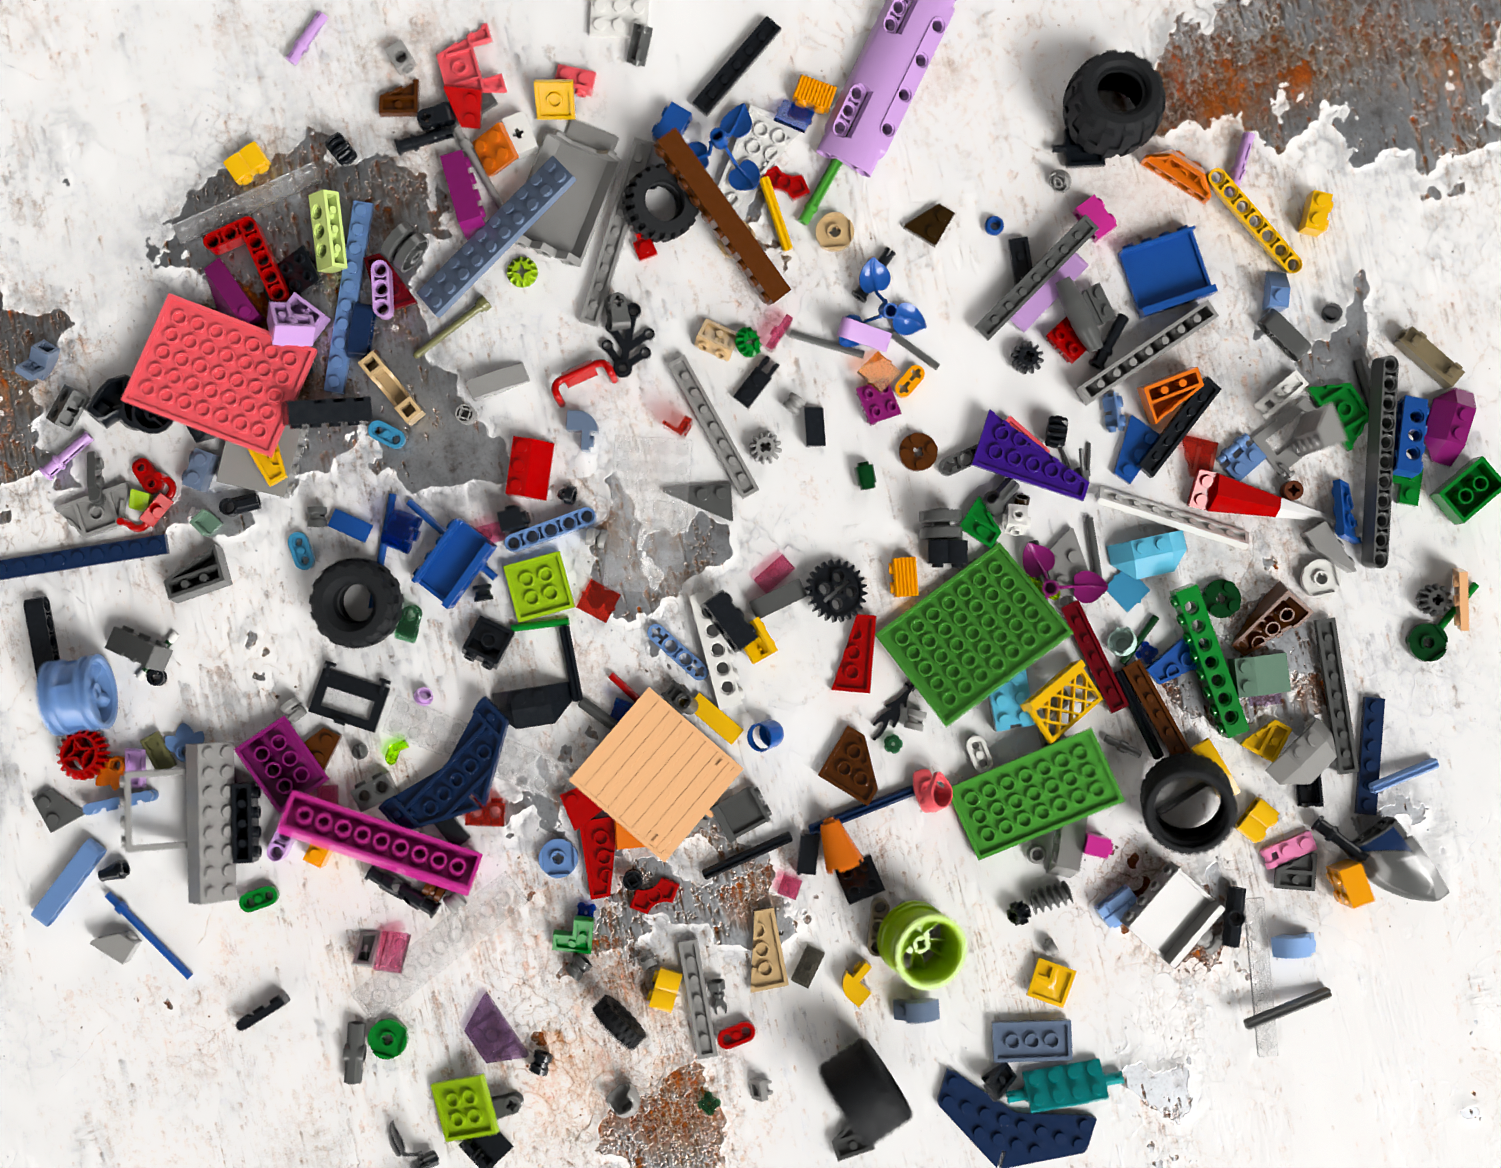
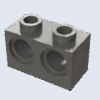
M64 384L46 419L72 432L90 397Z
M379 772L372 776V781L366 783L364 780L354 785L355 790L350 793L361 813L400 793L390 772L386 774ZM381 781L387 784L386 791L380 790L379 783ZM363 790L369 792L370 797L368 800L362 798Z

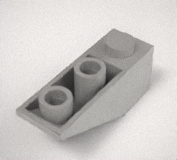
M1326 521L1319 522L1300 534L1311 552L1335 564L1347 573L1357 571L1354 567V560L1344 551L1345 546L1334 535L1335 531L1330 523Z

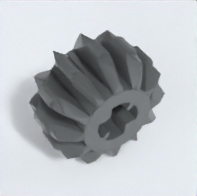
M1437 583L1432 584V586L1425 585V590L1418 591L1421 597L1416 598V600L1421 601L1418 608H1424L1423 613H1429L1432 617H1435L1437 614L1444 615V610L1450 609L1447 603L1453 602L1451 599H1448L1451 593L1445 592L1446 587H1439Z

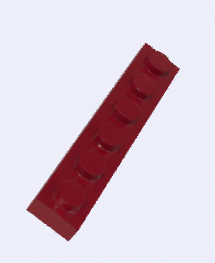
M1079 600L1061 607V613L1067 625L1073 631L1074 640L1100 694L1104 698L1103 700L1110 714L1129 706Z

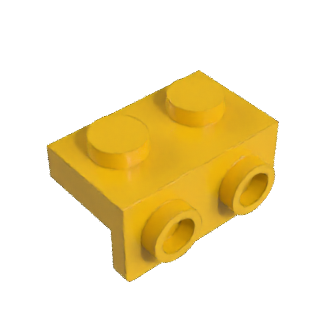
M759 617L748 622L755 628V634L758 638L744 648L752 664H756L778 651L774 640L770 637Z

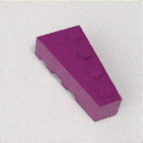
M461 149L442 155L440 159L458 223L468 241L481 227L485 226L486 221L484 217H486L483 205H480L479 202L482 200L479 190L475 189L474 184H477L473 172L470 173L469 168L472 167L470 158L465 156Z

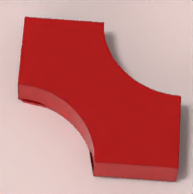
M777 165L770 168L763 175V177L769 176L773 190L784 192L792 201L810 194L803 175H787Z
M661 877L654 887L637 889L629 908L648 914L651 908L658 903H673L680 883Z

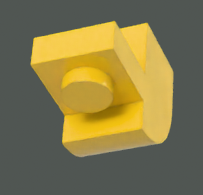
M865 959L855 964L852 969L853 973L846 969L842 976L844 993L858 1008L861 1007L872 993L870 988L861 982L872 968L871 964Z

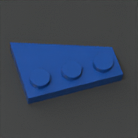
M1341 479L1333 480L1331 492L1335 504L1333 506V513L1336 517L1335 533L1337 537L1354 545L1362 544L1361 537H1357L1355 527H1358V523L1351 513L1354 505L1349 484Z

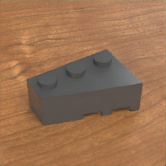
M213 544L204 554L198 555L189 565L183 566L164 580L168 599L178 604L233 585L223 549Z
M125 625L122 628L114 626L104 648L120 656L127 657L132 662H138L144 668L164 672L173 653L172 649L167 648V643L160 640L153 642L150 640L151 636L141 632L137 635L133 633L135 629Z

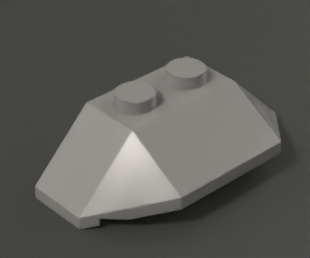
M1317 718L1265 771L1279 785L1311 784L1337 758L1332 731Z

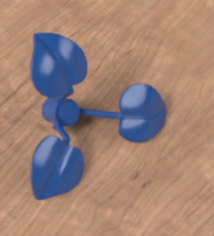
M742 103L724 116L720 123V128H714L710 132L709 149L701 142H693L688 145L705 169L709 165L708 156L711 155L713 146L719 150L725 149L736 167L729 173L728 180L730 185L739 191L757 188L760 182V171L757 165L750 160H745L738 165L727 147L728 138L732 135L736 138L744 137L752 128V119L746 105Z
M876 258L869 259L861 269L859 284L865 293L875 291L876 296L882 301L878 308L879 314L863 321L860 316L855 314L847 315L846 317L864 324L881 319L882 317L893 319L892 326L895 332L904 336L925 329L927 327L925 319L917 307L911 303H900L898 306L894 303H889L878 292V290L883 291L889 286L891 276L886 266ZM839 336V344L842 346L854 347L860 345V343Z

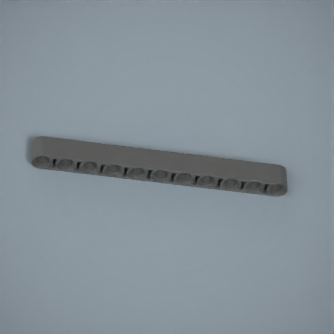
M1392 355L1375 358L1371 365L1361 563L1366 568H1384L1388 564L1399 369L1398 360Z

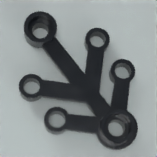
M637 303L627 305L631 327L626 329L625 338L622 337L619 331H609L607 323L605 325L606 331L612 334L622 349L620 358L613 349L612 341L604 340L602 342V349L614 361L613 369L620 378L628 377L632 372V366L643 359L651 357V350L648 347H642L640 353L629 359L630 351L647 340H653L655 337L654 330L646 328L641 335L633 339L636 319L641 316V308ZM632 309H636L637 314L632 315L630 314V311ZM651 331L653 335L646 337V332ZM610 343L611 348L605 349L604 345ZM648 350L649 355L643 356L642 352ZM621 365L626 366V370L624 372H621L619 370Z

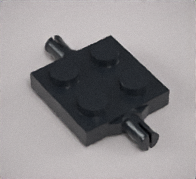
M1064 129L1063 144H1052V153L1063 152L1066 169L1104 167L1106 165L1105 158H1102L1101 155L1095 153L1091 155L1085 152L1084 147L1079 143L1075 144L1070 138V129Z

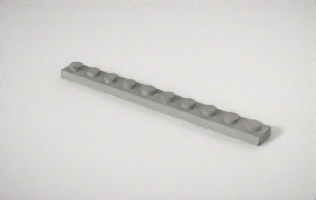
M637 137L634 138L579 319L581 323L599 327L605 307L604 300L609 294L629 228L626 222L628 216L627 214L623 215L622 210L625 207V204H622V197L625 196L624 190L636 174L642 169L647 168L653 142Z

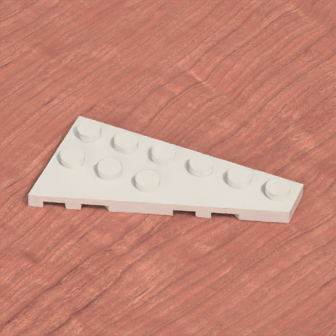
M750 105L748 112L752 119V128L747 135L737 138L731 154L738 165L745 160L754 162L760 171V178H762L801 133L804 125ZM729 158L718 187L735 210L751 190L739 191L730 185L728 180L729 173L736 167Z

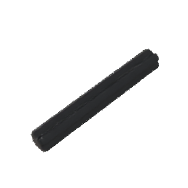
M565 625L559 627L572 701L577 702L583 699L570 627Z

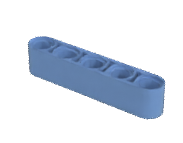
M589 507L578 509L508 535L504 541L505 547L515 553L593 525L597 520V514ZM589 511L593 517L590 521L585 522L583 514ZM568 518L574 520V525L571 528H566L564 525L565 520ZM549 525L556 527L553 535L546 533V528ZM535 531L537 539L534 542H530L528 534ZM513 538H517L519 545L517 548L512 549L510 541Z
M89 838L80 847L34 908L31 916L44 926H50L103 858L107 849L92 838Z

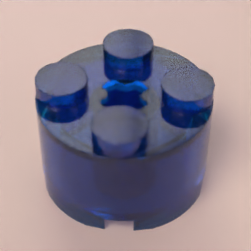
M394 509L386 521L388 527L387 530L383 529L381 543L402 553L409 554L413 541L417 542L421 535V531L418 529L423 519L401 509Z

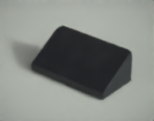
M804 407L806 447L826 446L823 407Z

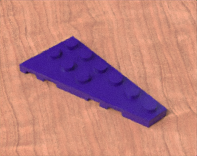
M989 409L971 466L1075 500L1084 501L1090 482L1071 468L1069 469L1060 460L1050 455L1045 449Z

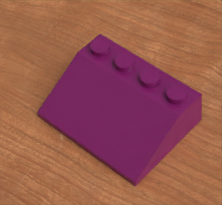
M285 715L233 749L280 815L285 810L292 790L309 795L329 780V777Z

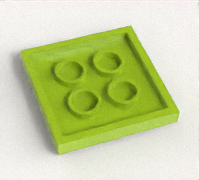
M560 551L503 566L518 623L575 608Z
M484 1073L438 1081L431 1084L446 1142L492 1135L500 1131Z

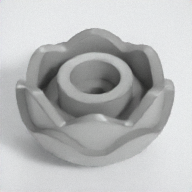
M1062 169L1054 170L1049 175V185L1055 192L1065 193L1071 186V177L1068 172Z

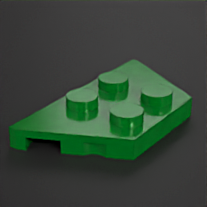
M1351 382L1319 387L1313 386L1306 389L1318 408L1333 403L1347 438L1346 441L1341 443L1347 452L1352 450L1356 439L1363 432L1365 424L1368 423L1369 409Z

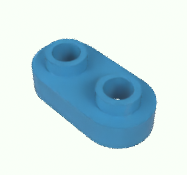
M380 420L371 422L368 427L370 437L393 449H400L406 443V436L402 431ZM378 428H382L381 434L376 433ZM399 436L400 438L398 443H394L393 441L394 437Z
M301 532L292 533L288 538V545L294 563L301 570H309L315 565V556L309 538ZM298 539H302L300 546L297 545ZM305 557L309 559L307 564L303 563Z

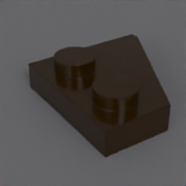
M937 204L905 224L903 229L935 248L955 213L943 205Z

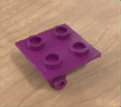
M888 378L856 388V396L860 400V406H863L862 411L865 412L867 423L870 426L877 424L879 421L902 414Z

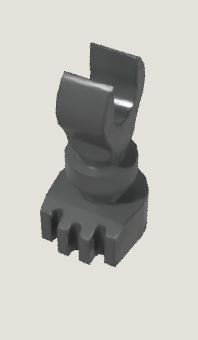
M709 980L707 987L709 991L713 992V998H715L714 1012L717 1015V1007L722 1005L726 1014L727 1003L723 1000L725 994L722 991L726 988L725 980Z

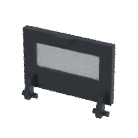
M325 660L324 664H327L326 668L323 667L308 712L333 719L334 723L343 726L349 724L375 733L390 689L386 688V684L390 685L391 681L380 678L381 686L331 670L332 666L336 667L337 664Z

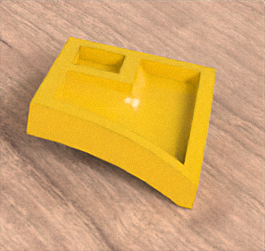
M1038 957L1026 995L1063 1008L1077 971Z

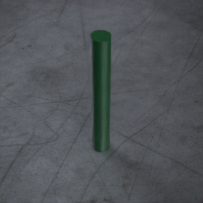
M1152 615L1138 634L1135 650L1128 656H1122L1119 660L1121 664L1126 665L1156 625L1159 620L1156 615Z

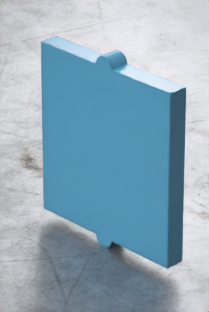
M1122 571L1117 575H1113V579L1108 583L1107 590L1126 612H1129L1137 603H1141V599L1150 591L1140 579L1135 580Z

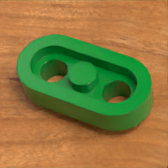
M273 885L255 889L240 897L239 906L245 912L262 909L278 901L279 891ZM268 891L272 893V898L267 897ZM249 898L254 900L253 905L249 904Z

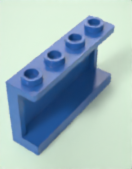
M462 518L452 519L447 524V531L444 535H440L435 541L436 546L425 555L424 563L413 572L414 577L411 580L414 583H419L441 600V605L446 609L455 607L498 547Z

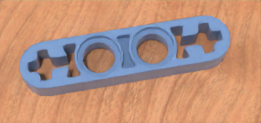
M653 624L648 628V637L696 680H703L707 677V666L663 626ZM653 628H660L661 630L659 633L663 637L665 636V634L669 636L663 640L661 645L658 643V641L661 640L658 636H655L654 638L651 636L653 634V632L651 631ZM668 640L675 641L676 648L674 651H668L665 648V643ZM682 653L690 655L691 660L688 664L680 662L679 658ZM694 659L698 662L695 664L696 667L704 668L703 677L701 675L695 676L696 671L693 668L690 671L687 669V667L692 665Z

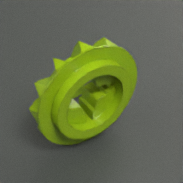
M520 256L513 259L508 265L507 276L513 285L525 288L536 281L538 269L535 262L530 258ZM521 265L525 270H528L524 273L523 280L519 273H514L520 271Z

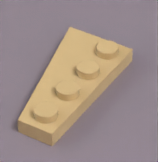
M774 907L754 910L750 993L788 986L789 982Z

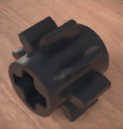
M1015 901L1009 904L1010 909L1006 910L1011 923H1014L1015 926L1020 924L1023 926L1029 923L1027 918L1032 915L1027 904L1023 903V901L1018 903Z

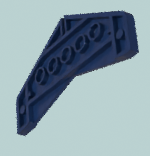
M484 696L476 704L473 710L474 714L448 762L440 770L385 800L378 807L392 824L414 830L483 809L471 795L483 806L487 805L509 726L507 717L487 696Z
M946 1068L937 1096L940 1108L996 1168L1002 1151H1004L1000 1168H1011L1082 1154L1088 1149L1097 1121L1095 1116L1082 1113L1072 1115L1019 1113L1013 1111L1000 1101L994 1102L988 1093L971 1083L958 1072Z

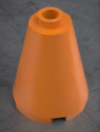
M833 816L824 819L820 828L827 874H834L833 870L835 869L843 872L860 864L859 861L863 862L862 854L840 820L834 819Z

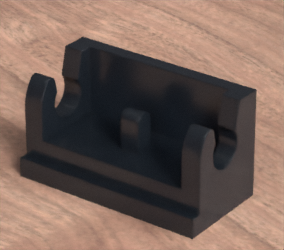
M1321 774L1311 784H1295L1298 807H1324Z

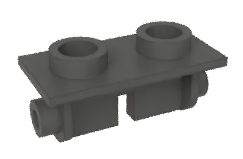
M634 23L626 60L627 63L638 67H645L653 32L652 27Z

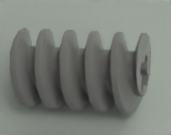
M1064 880L1061 881V887L1058 883L1053 884V889L1050 885H1046V892L1042 887H1039L1038 893L1032 889L1031 896H1029L1035 915H1037V908H1040L1044 913L1045 906L1051 911L1053 904L1060 908V902L1067 906L1070 899L1073 903L1071 890Z

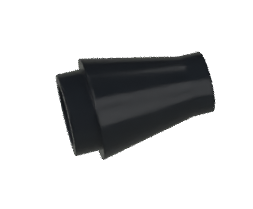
M117 860L103 870H100L98 877L102 882L125 879L130 874V866L125 860Z

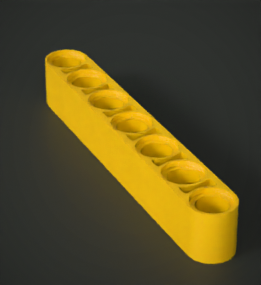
M1221 168L1210 170L1206 174L1209 187L1278 267L1287 274L1299 272L1303 265L1300 257L1235 182ZM1213 172L1220 175L1218 183H1214L1211 179ZM1226 187H1230L1233 191L1230 198L1224 194ZM1239 201L1245 204L1243 212L1237 210ZM1252 216H1255L1258 219V223L1255 227L1251 226L1249 223V220ZM1265 230L1270 233V239L1268 241H1265L1262 238V234ZM1277 245L1283 248V253L1280 256L1275 253ZM1291 259L1296 264L1293 270H1290L1287 266Z

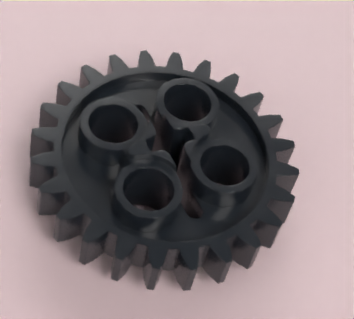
M831 559L828 561V565L824 561L821 563V567L816 566L814 568L816 572L812 571L809 573L812 578L806 580L810 586L804 589L810 591V593L805 595V597L811 598V601L807 604L814 605L812 612L819 611L817 617L825 615L824 621L829 620L830 617L832 623L836 622L837 619L840 622H843L845 618L850 620L852 619L851 614L856 616L858 615L857 610L863 609L860 603L866 602L862 596L868 594L863 591V588L867 587V585L861 584V581L865 578L858 577L860 570L853 571L855 565L847 567L848 561H845L842 565L840 559L836 560L835 564ZM834 573L840 576V582L834 579ZM845 580L849 581L844 587L837 591V594L830 597L827 602L823 601L828 595L835 591V588L842 585L845 582ZM820 585L826 588V594L820 592ZM846 588L852 590V597L847 595ZM833 600H836L838 602V609H835L832 606Z

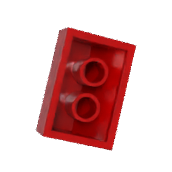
M513 436L506 495L547 501L554 443Z

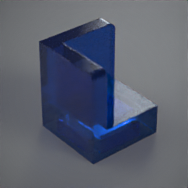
M616 697L610 716L620 721L634 703Z

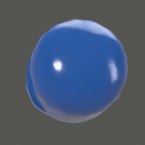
M771 719L752 725L747 733L748 744L752 749L759 752H764L778 746L784 738V730L781 724ZM760 726V739L768 746L767 748H760L754 742L753 730L755 727Z

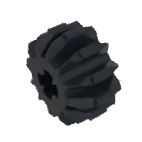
M341 133L332 134L325 141V146L341 166L346 167L357 158L356 151Z
M1029 341L1027 346L1024 342L1020 343V347L1015 346L1014 351L1016 353L1011 354V357L1015 360L1011 364L1018 365L1015 369L1016 371L1022 368V374L1025 375L1027 370L1030 374H1033L1034 368L1036 370L1041 368L1039 363H1043L1044 359L1039 356L1044 353L1043 351L1037 352L1038 344L1033 348L1032 341ZM1026 354H1027V357H1028L1029 355H1030V357H1031V359L1029 360V362H1027L1028 359L1025 361L1024 358H1023Z
M1051 415L1048 418L1045 433L1046 446L1062 448L1065 445L1068 430V419L1066 417Z

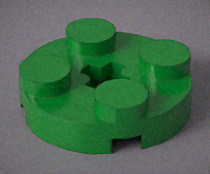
M386 1018L379 1020L370 1029L368 1034V1045L372 1049V1053L378 1058L385 1060L400 1055L408 1044V1029L396 1019ZM387 1034H390L393 1038V1041H390L389 1044L383 1038Z

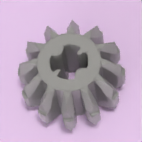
M768 431L766 432V437H763L762 432H759L760 439L753 436L752 440L756 444H749L750 448L755 449L750 451V455L757 454L754 458L756 462L761 457L762 465L765 464V459H768L769 464H772L771 457L776 460L779 458L774 452H782L781 448L776 447L781 445V441L774 442L777 435L774 434L772 438H769L770 432ZM762 444H763L764 446H766L767 444H769V445H770V446H769V449H771V450H770L769 452H768V451L762 452V451H761V450H762V447H760V446H761Z

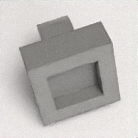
M757 1077L749 1079L752 1099L760 1102L769 1100L768 1096L772 1095L773 1091L767 1090V1084L772 1083V1080Z

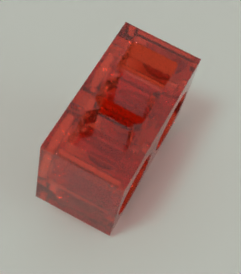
M473 797L483 809H481L480 816L474 815L473 812L465 814V825L505 827L507 825L508 801H503V798L492 797L491 801H487V805L483 806ZM493 807L500 808L501 815L499 817L492 814Z

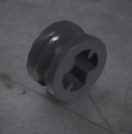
M151 669L147 674V681L150 685L162 686L167 681V673ZM159 672L158 675L161 676V679L155 682L156 679H153V675H157Z

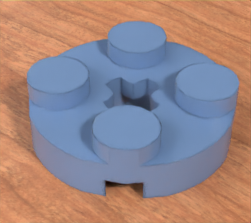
M555 838L548 841L539 852V865L541 869L553 878L568 876L578 864L577 849L571 841L563 838ZM557 853L564 856L561 863H557V860L553 859V856H556Z

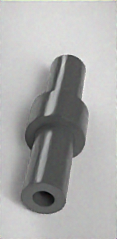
M1109 735L1104 737L1103 742L1116 747V750L1122 753H1129L1137 758L1141 757L1142 751L1130 746L1128 742L1122 739L1119 741Z

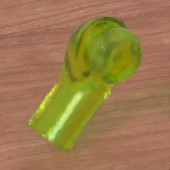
M406 739L388 746L385 755L387 764L394 765L397 762L400 751L409 748Z

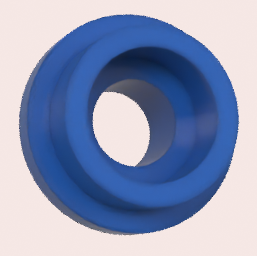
M991 216L986 220L984 227L989 235L996 236L1003 231L1004 222L998 216ZM995 223L997 229H992L991 224Z

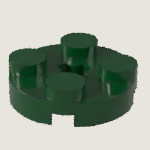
M1224 579L1211 581L1201 593L1207 612L1215 618L1230 617L1240 609L1241 594L1236 585L1231 581ZM1219 593H1221L1222 596H1225L1223 604H1221V602L1216 601V598L1219 597Z
M1423 623L1416 625L1410 630L1405 638L1409 653L1415 659L1421 662H1431L1440 659L1446 653L1447 649L1445 648L1448 637L1440 626ZM1430 638V647L1424 646L1423 640Z

